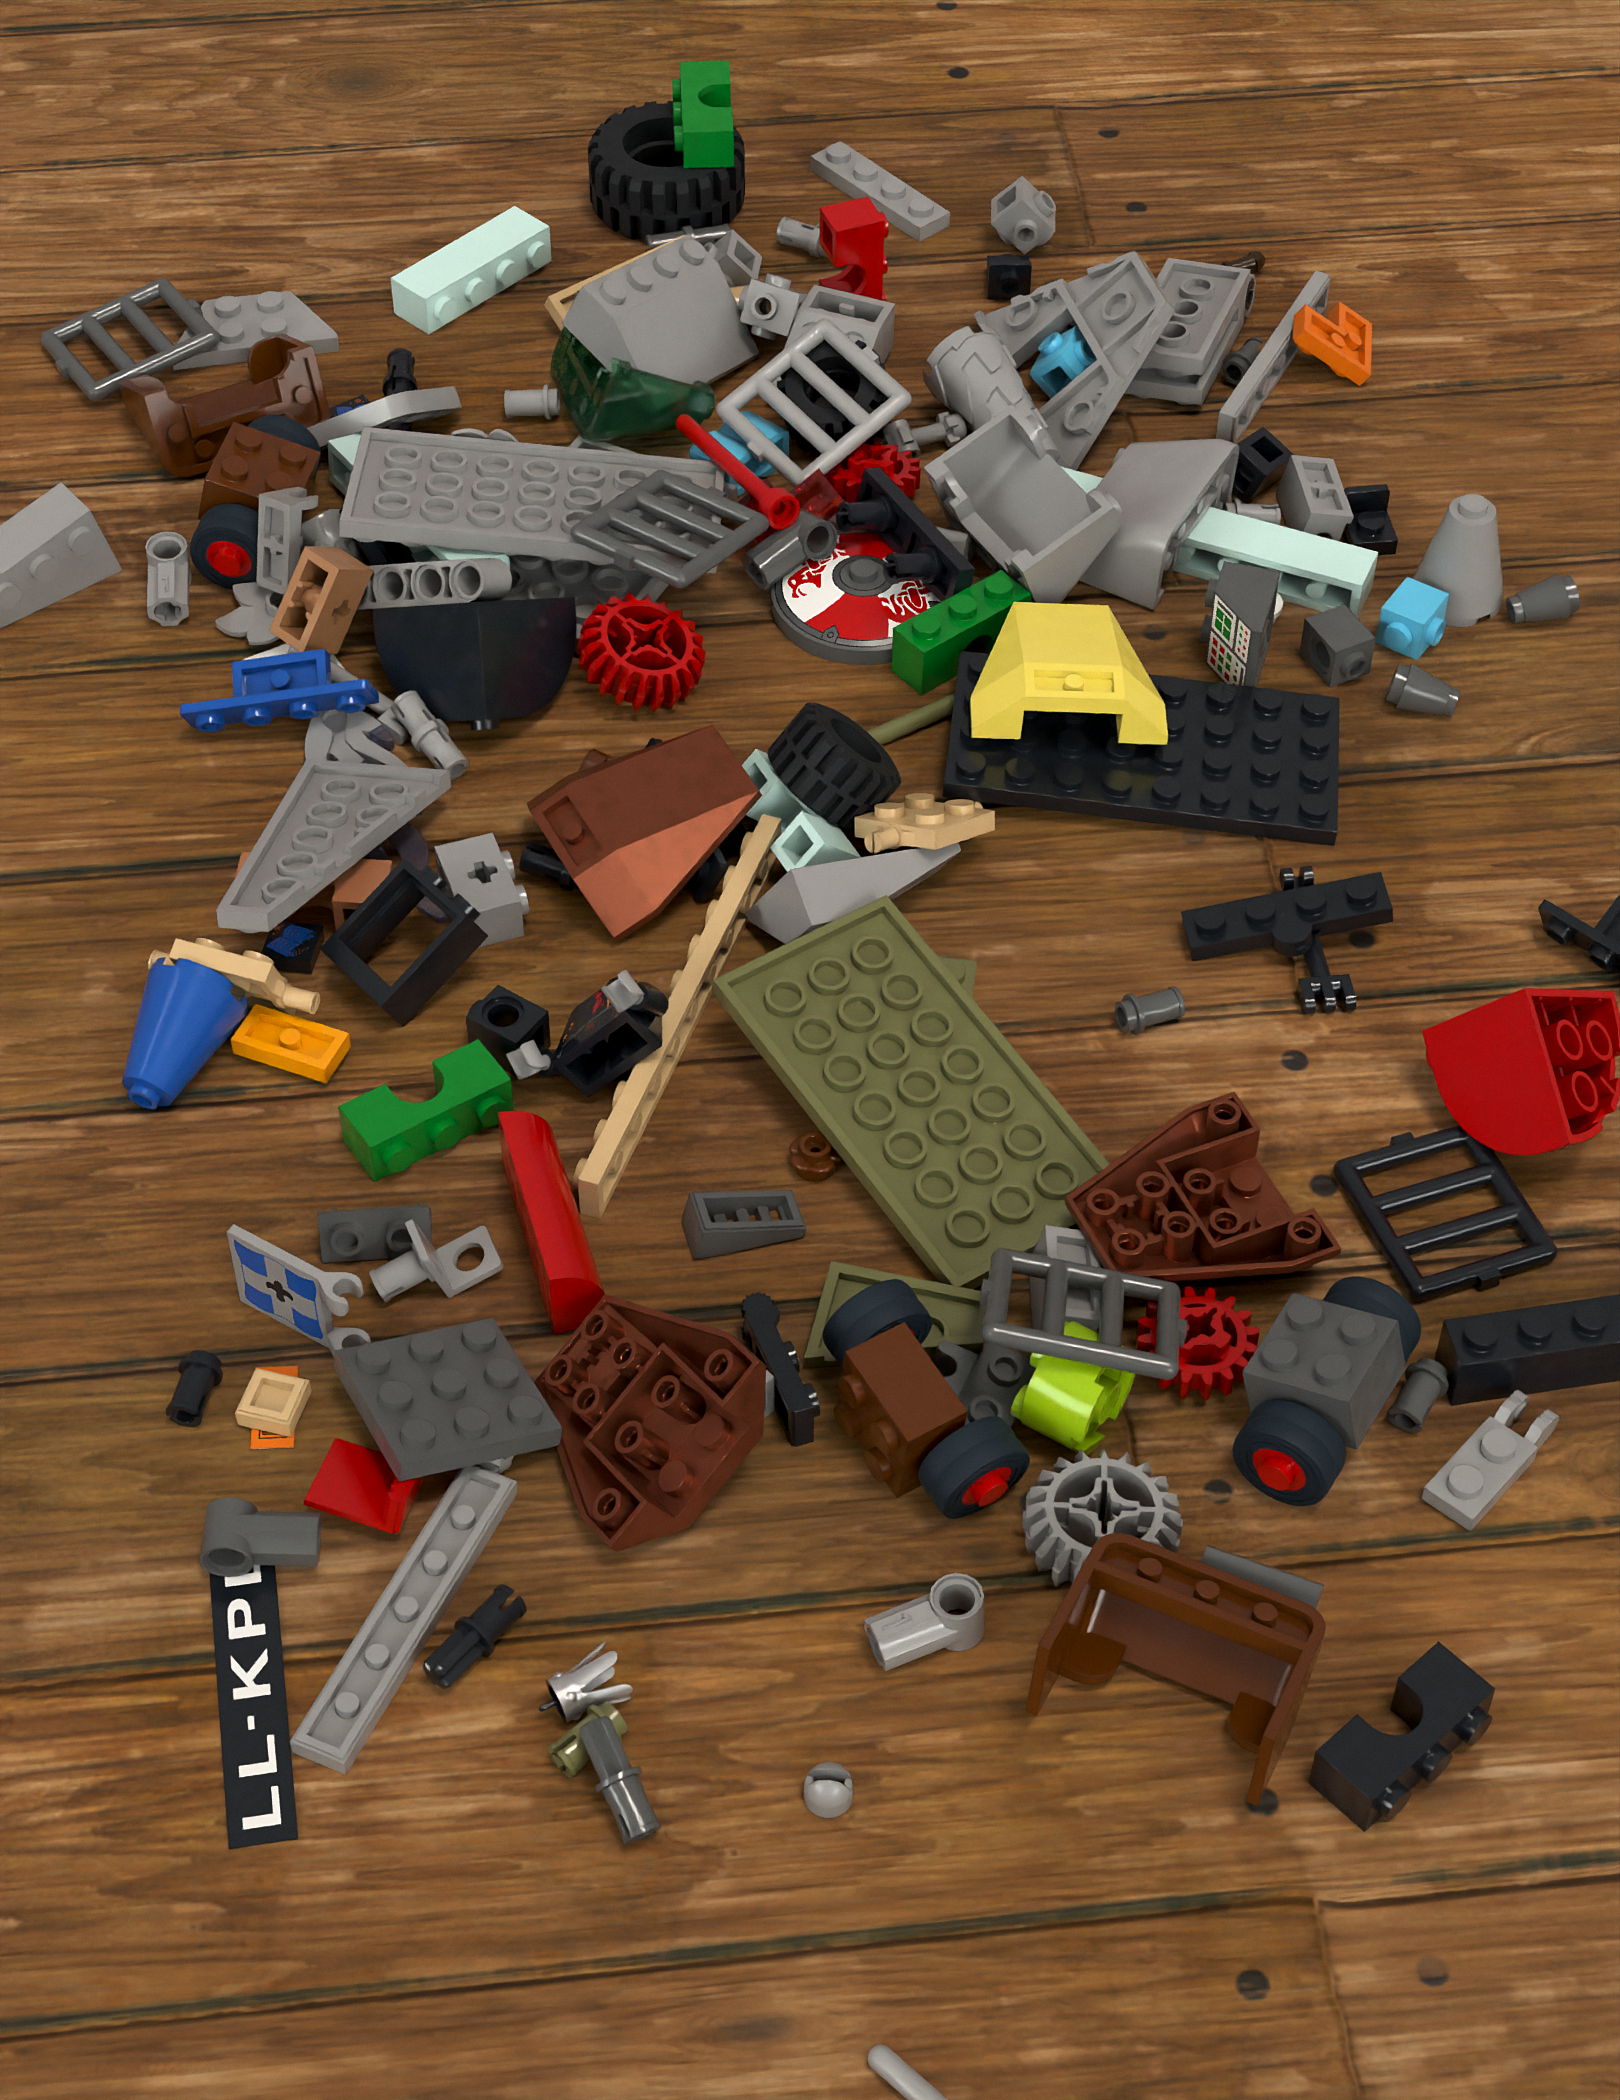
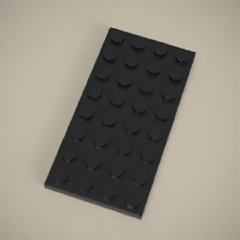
M960 651L942 797L1335 845L1338 833L1340 698L1148 674L1165 703L1168 730L1167 745L1118 743L1116 714L1025 710L1020 739L971 738L970 698L990 654Z

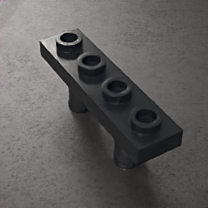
M880 467L864 469L856 502H842L838 506V509L841 511L836 513V522L842 532L874 529L895 552L885 557L888 563H883V574L890 584L921 580L940 602L970 587L975 568Z

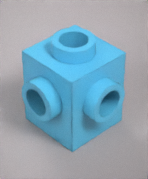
M1074 326L1061 335L1058 332L1052 333L1039 345L1038 350L1040 354L1029 375L1051 399L1093 364L1097 358L1077 326Z

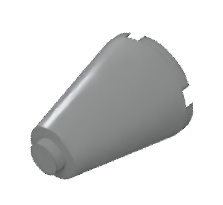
M1466 494L1455 498L1450 503L1413 576L1414 580L1449 594L1444 619L1448 626L1468 627L1477 625L1478 618L1489 614V619L1496 616L1503 603L1504 589L1497 512L1495 506L1489 500L1478 494Z

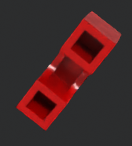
M869 197L820 207L819 244L835 268L846 265L847 267L835 276L819 279V286L887 302L883 288V274H886L888 271L887 258L884 253V238H887L889 235V227L885 214L878 212Z

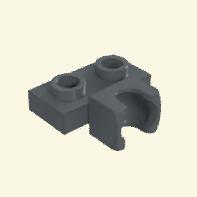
M940 1341L932 1361L967 1409L965 1425L984 1417L998 1416L1012 1427L1015 1417L1011 1415L1013 1401L1020 1389L1025 1384L1029 1385L1036 1369L1030 1365V1359L1005 1347L986 1342L979 1360L976 1361L978 1354L949 1341Z

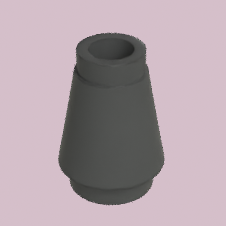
M1554 574L1516 593L1514 596L1507 597L1506 608L1513 624L1568 619L1570 613L1579 610L1580 600L1572 577L1570 575L1560 577L1558 574Z
M1412 663L1409 668L1398 664L1385 700L1395 703V709L1451 717L1461 690L1452 688L1451 685Z

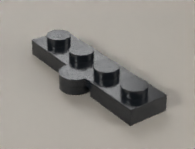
M1377 872L1181 911V917L1192 961L1273 946L1275 951L1281 955L1294 957L1305 954L1313 944L1312 931L1317 935L1323 936L1393 922V908L1382 873Z

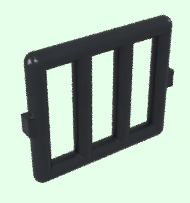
M1460 1125L1414 1138L1411 1132L1391 1137L1390 1145L1338 1160L1333 1167L1334 1175L1407 1295L1413 1301H1424L1473 1285L1479 1291L1498 1286L1502 1276L1551 1262L1557 1256L1556 1245L1494 1150L1471 1137ZM1461 1146L1467 1148L1477 1166L1376 1196L1372 1195L1361 1177ZM1489 1184L1503 1204L1401 1236H1397L1385 1216ZM1516 1224L1529 1244L1525 1247L1426 1277L1421 1275L1410 1257L1414 1254Z

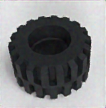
M825 340L805 355L841 389H849L856 392L852 399L867 413L871 414L889 399ZM860 340L855 342L861 349L867 346L866 343ZM880 362L879 365L886 371L884 363ZM792 367L781 375L782 380L777 381V388L835 442L855 427L835 407L826 408L814 404L821 394ZM784 419L791 439H796L798 447L804 452L811 448L812 455L818 458L821 453ZM886 425L865 441V443L873 445L875 437L882 439L884 436L883 429Z
M806 703L769 747L767 753L771 765L780 780L803 804L829 822L847 829L855 830L854 817L873 812L874 806L879 803H885L901 784V777L893 760L867 731L839 711L818 703Z

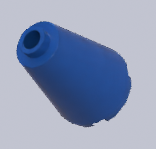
M166 957L158 958L152 964L147 975L122 1079L123 1086L128 1090L127 1096L129 1099L147 1109H156L157 1106H169L238 1027L249 1010L248 1000L244 994L240 1001H238L230 993L234 985L231 981L209 967L188 959L178 958L175 966L163 965Z

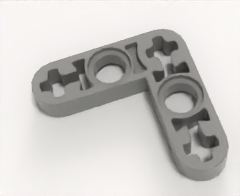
M455 386L405 391L368 403L307 429L316 438L320 451L328 449L329 440L362 432L363 427L382 429L392 424L431 420L462 409Z

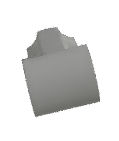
M166 531L151 536L145 546L148 562L147 614L149 619L159 622L161 626H178L180 621L189 617V585L192 581L186 539L178 533Z
M948 1574L935 1582L929 1594L864 1619L865 1632L879 1666L888 1671L942 1648L963 1651L977 1645L984 1636L985 1607L982 1586L976 1579L967 1574ZM954 1609L968 1611L962 1615H950L947 1613Z

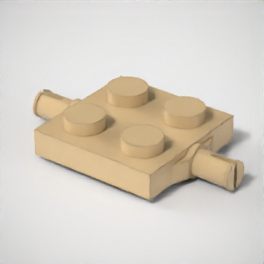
M908 794L905 796V802L879 803L874 806L873 812L854 817L855 837L865 838L866 849L870 853L874 852V854L889 848L897 849L901 846L937 850L994 831L995 811L983 809L979 801L955 799L941 803L935 802L934 795Z
M176 938L170 954L154 950L149 958V970L152 964L162 957H166L163 965L175 966L178 958H182L209 967L231 981L234 985L230 993L238 1001H240L244 994L248 1000V1008L251 1009L255 1004H259L291 1015H295L297 1009L315 1014L320 1004V994L318 992L293 987L285 977L280 975L273 965L274 961L271 958L255 951L246 950L242 956L226 952L225 947L209 939L196 938L195 943Z

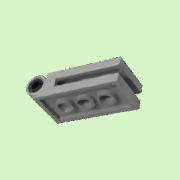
M1168 258L1156 280L1174 307L1175 312L1131 381L1125 394H1131L1142 399L1157 398L1170 400L1181 405H1202L1223 365V360L1229 354L1244 325V317H1248L1255 296L1256 279L1255 275L1251 274V269Z

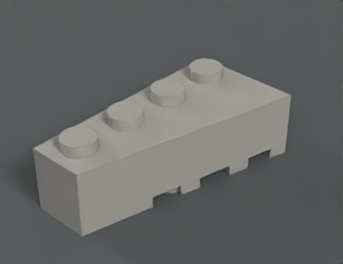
M62 482L0 525V628L123 571L90 509Z

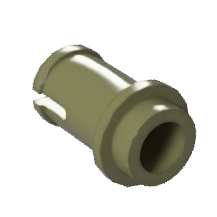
M607 1701L599 1707L594 1704L590 1705L586 1709L587 1717L556 1742L546 1747L552 1761L570 1779L591 1761L579 1733L580 1728L584 1724L595 1718L607 1716L611 1719L621 1744L623 1742L621 1736L628 1731V1726L620 1713Z

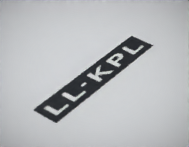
M253 1565L248 1573L236 1577H223L209 1573L229 1849L298 1839L275 1565Z

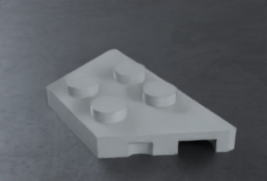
M267 291L257 295L239 297L223 296L218 299L205 300L201 306L203 317L219 333V343L208 350L173 365V369L179 370L247 362L249 350L256 342L282 333L313 346L315 354L339 352L338 335L291 291ZM187 327L177 344L196 334Z

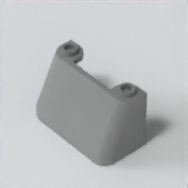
M1012 404L926 465L924 470L949 524L954 531L970 534L976 543V555L993 573L999 570L1005 572L1032 594V603L1061 604L1121 527L1119 517L1123 514V511L1117 500L1108 491L1102 494L1097 489H1093L1086 493L1046 453L1042 440L1046 438V433L1038 420L1031 414L1025 417Z
M1224 439L1133 442L1126 449L1120 448L1115 455L1111 469L1095 489L1102 494L1108 491L1117 500L1123 511V514L1119 517L1121 527L1079 581L1154 610L1164 596V590L1160 588L1163 570H1174L1179 548L1209 507L1222 510L1223 503H1230L1239 456V445Z

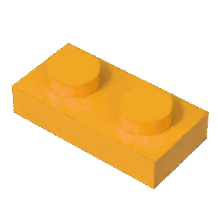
M259 1004L253 1006L231 1038L233 1054L326 1084L351 1048L350 1037L347 1032Z

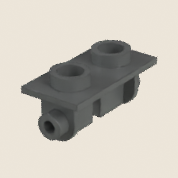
M414 1203L413 1206L351 1210L331 1208V1211L317 1212L322 1263L397 1258L412 1250L411 1244L413 1241L405 1225V1222L411 1219L415 1221L432 1244V1214L429 1205Z

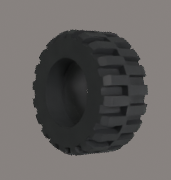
M656 101L645 102L644 106L641 107L633 105L624 108L621 114L614 113L606 119L604 124L601 123L589 141L590 202L593 204V210L614 232L620 230L624 237L632 240L635 237L641 238L644 243L645 235L681 231L683 226L699 229L726 223L729 225L744 204L745 149L742 136L733 125L734 167L684 168L683 151L675 152L673 101H668L665 104H657Z

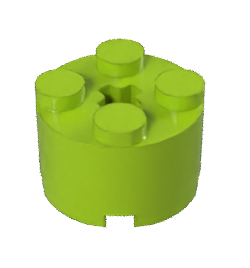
M1065 1321L1064 1335L1098 1342L1099 1333L1075 1321ZM1032 1353L1030 1365L1036 1369L1029 1385L1025 1384L1016 1395L1011 1407V1415L1021 1420L1023 1425L1077 1453L1081 1449L1088 1456L1100 1445L1106 1436L1096 1431L1099 1425L1103 1424L1108 1417L1116 1420L1130 1392L1135 1373Z

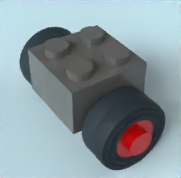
M1352 1276L1343 1278L1332 1285L1323 1300L1292 1293L1242 1372L1251 1414L1236 1436L1232 1452L1234 1461L1242 1475L1258 1490L1275 1500L1295 1506L1316 1504L1327 1495L1334 1480L1338 1477L1346 1459L1345 1446L1358 1449L1406 1369L1405 1364L1419 1342L1421 1335L1419 1316L1413 1306L1399 1292L1377 1280Z

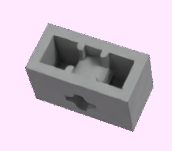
M489 833L435 846L437 874L449 885L443 893L450 900L459 893L481 914L474 922L488 937L479 947L523 937L522 915L530 913L527 894L522 884L514 885L515 870L511 855L508 850L500 851L494 834Z

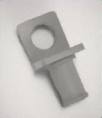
M411 1219L405 1222V1225L413 1241L411 1244L412 1250L377 1269L370 1270L369 1274L376 1290L386 1303L391 1298L426 1279H429L431 1282L436 1281L447 1297L451 1298L501 1271L504 1264L485 1226H479L435 1250L415 1221ZM471 1247L484 1249V1258L478 1267L470 1271L457 1269V1259L463 1251Z

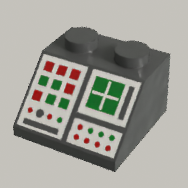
M1224 561L1219 579L1210 578L1205 607L1212 608V615H1205L1200 642L1208 643L1206 664L1226 684L1257 688L1271 641L1280 577L1279 571Z

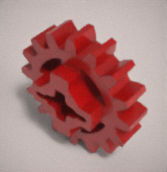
M875 441L873 445H868L864 442L823 476L825 490H832L833 498L845 496L846 502H856L864 469L880 467L907 497L913 498L915 496V489H920V460L912 458L910 450L898 452V445L896 444L882 446L880 441Z
M1185 1286L1184 1297L1180 1298V1319L1187 1320V1333L1184 1345L1179 1346V1371L1173 1379H1159L1158 1388L1164 1390L1171 1384H1176L1179 1386L1180 1398L1185 1399L1191 1389L1199 1390L1203 1400H1209L1211 1388L1217 1387L1227 1396L1232 1393L1234 1380L1245 1384L1242 1372L1258 1348L1260 1333L1259 1328L1250 1326L1252 1313L1249 1310L1235 1312L1236 1298L1232 1295L1222 1302L1215 1300V1288L1209 1287L1203 1297L1196 1296L1192 1286ZM1150 1301L1147 1304L1146 1316L1138 1320L1136 1350L1156 1354L1157 1303Z

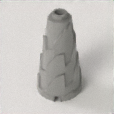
M978 324L982 331L978 333H973L969 326L963 327L953 332L935 347L926 360L932 368L930 374L925 373L923 370V381L935 398L953 412L960 413L965 420L966 426L973 432L1013 404L1025 417L1031 414L1041 424L1046 433V438L1042 440L1046 453L1057 463L1060 455L1047 432L1048 425L1023 386L1022 379L1016 370L1017 364L1005 346L1003 339L992 327Z

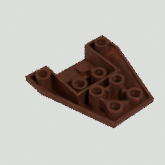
M710 725L569 774L527 802V806L567 871L614 940L618 943L664 910L760 799L762 794L714 725Z
M1235 1091L1187 1107L1065 1197L1067 1209L1103 1267L1109 1270L1164 1281L1292 1273L1339 1256L1341 1253L1340 1245L1316 1210L1312 1208L1294 1214L1256 1158L1261 1129Z
M606 1294L585 1317L581 1325L534 1382L563 1428L560 1445L556 1446L580 1516L609 1548L616 1552L689 1528L762 1438L764 1432L766 1365L735 1336L720 1329Z

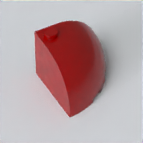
M1523 988L1422 1031L1426 1045V1059L1428 1065L1433 1070L1440 1095L1447 1109L1457 1123L1471 1137L1493 1150L1512 1155H1535L1561 1150L1594 1137L1603 1129L1601 1122L1605 1115L1615 1112L1620 1098V1078H1615V1057L1620 1056V1015L1614 991Z

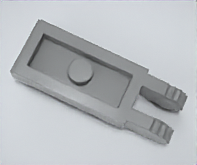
M1517 1389L1502 1403L1494 1418L1489 1416L1426 1484L1421 1499L1468 1531H1471L1534 1462L1537 1451L1555 1430L1559 1416L1549 1409L1545 1410L1532 1423L1523 1438L1510 1429L1514 1422L1524 1414L1529 1401V1397Z

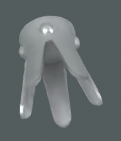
M604 1640L571 1670L565 1673L556 1672L553 1677L546 1679V1685L552 1700L541 1705L539 1711L543 1712L555 1706L561 1718L567 1724L571 1720H578L582 1713L592 1704L599 1707L605 1701L614 1704L630 1700L629 1694L632 1693L633 1688L626 1683L592 1691L613 1677L615 1673L613 1665L617 1661V1653L609 1651L590 1662L605 1647L606 1642Z

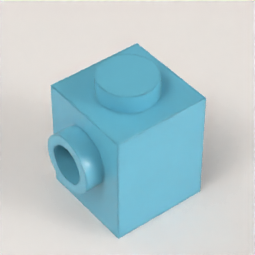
M1407 577L1381 607L1375 643L1418 660L1429 645L1436 646L1442 638L1446 627V620L1444 619L1449 594Z

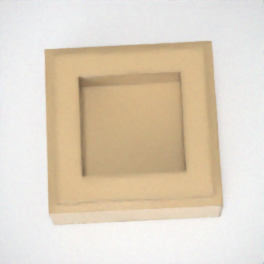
M256 1368L235 1412L237 1425L292 1437L312 1392L310 1380Z

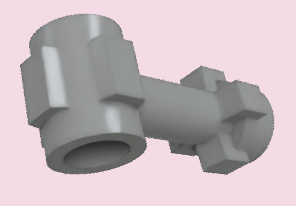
M948 411L938 414L935 424L913 430L910 429L907 420L901 419L890 423L883 429L884 438L882 441L884 445H898V452L910 450L912 458H917L921 454L919 446L940 441V443L945 442L948 447L959 443L960 440L966 438V423L960 413L949 415Z

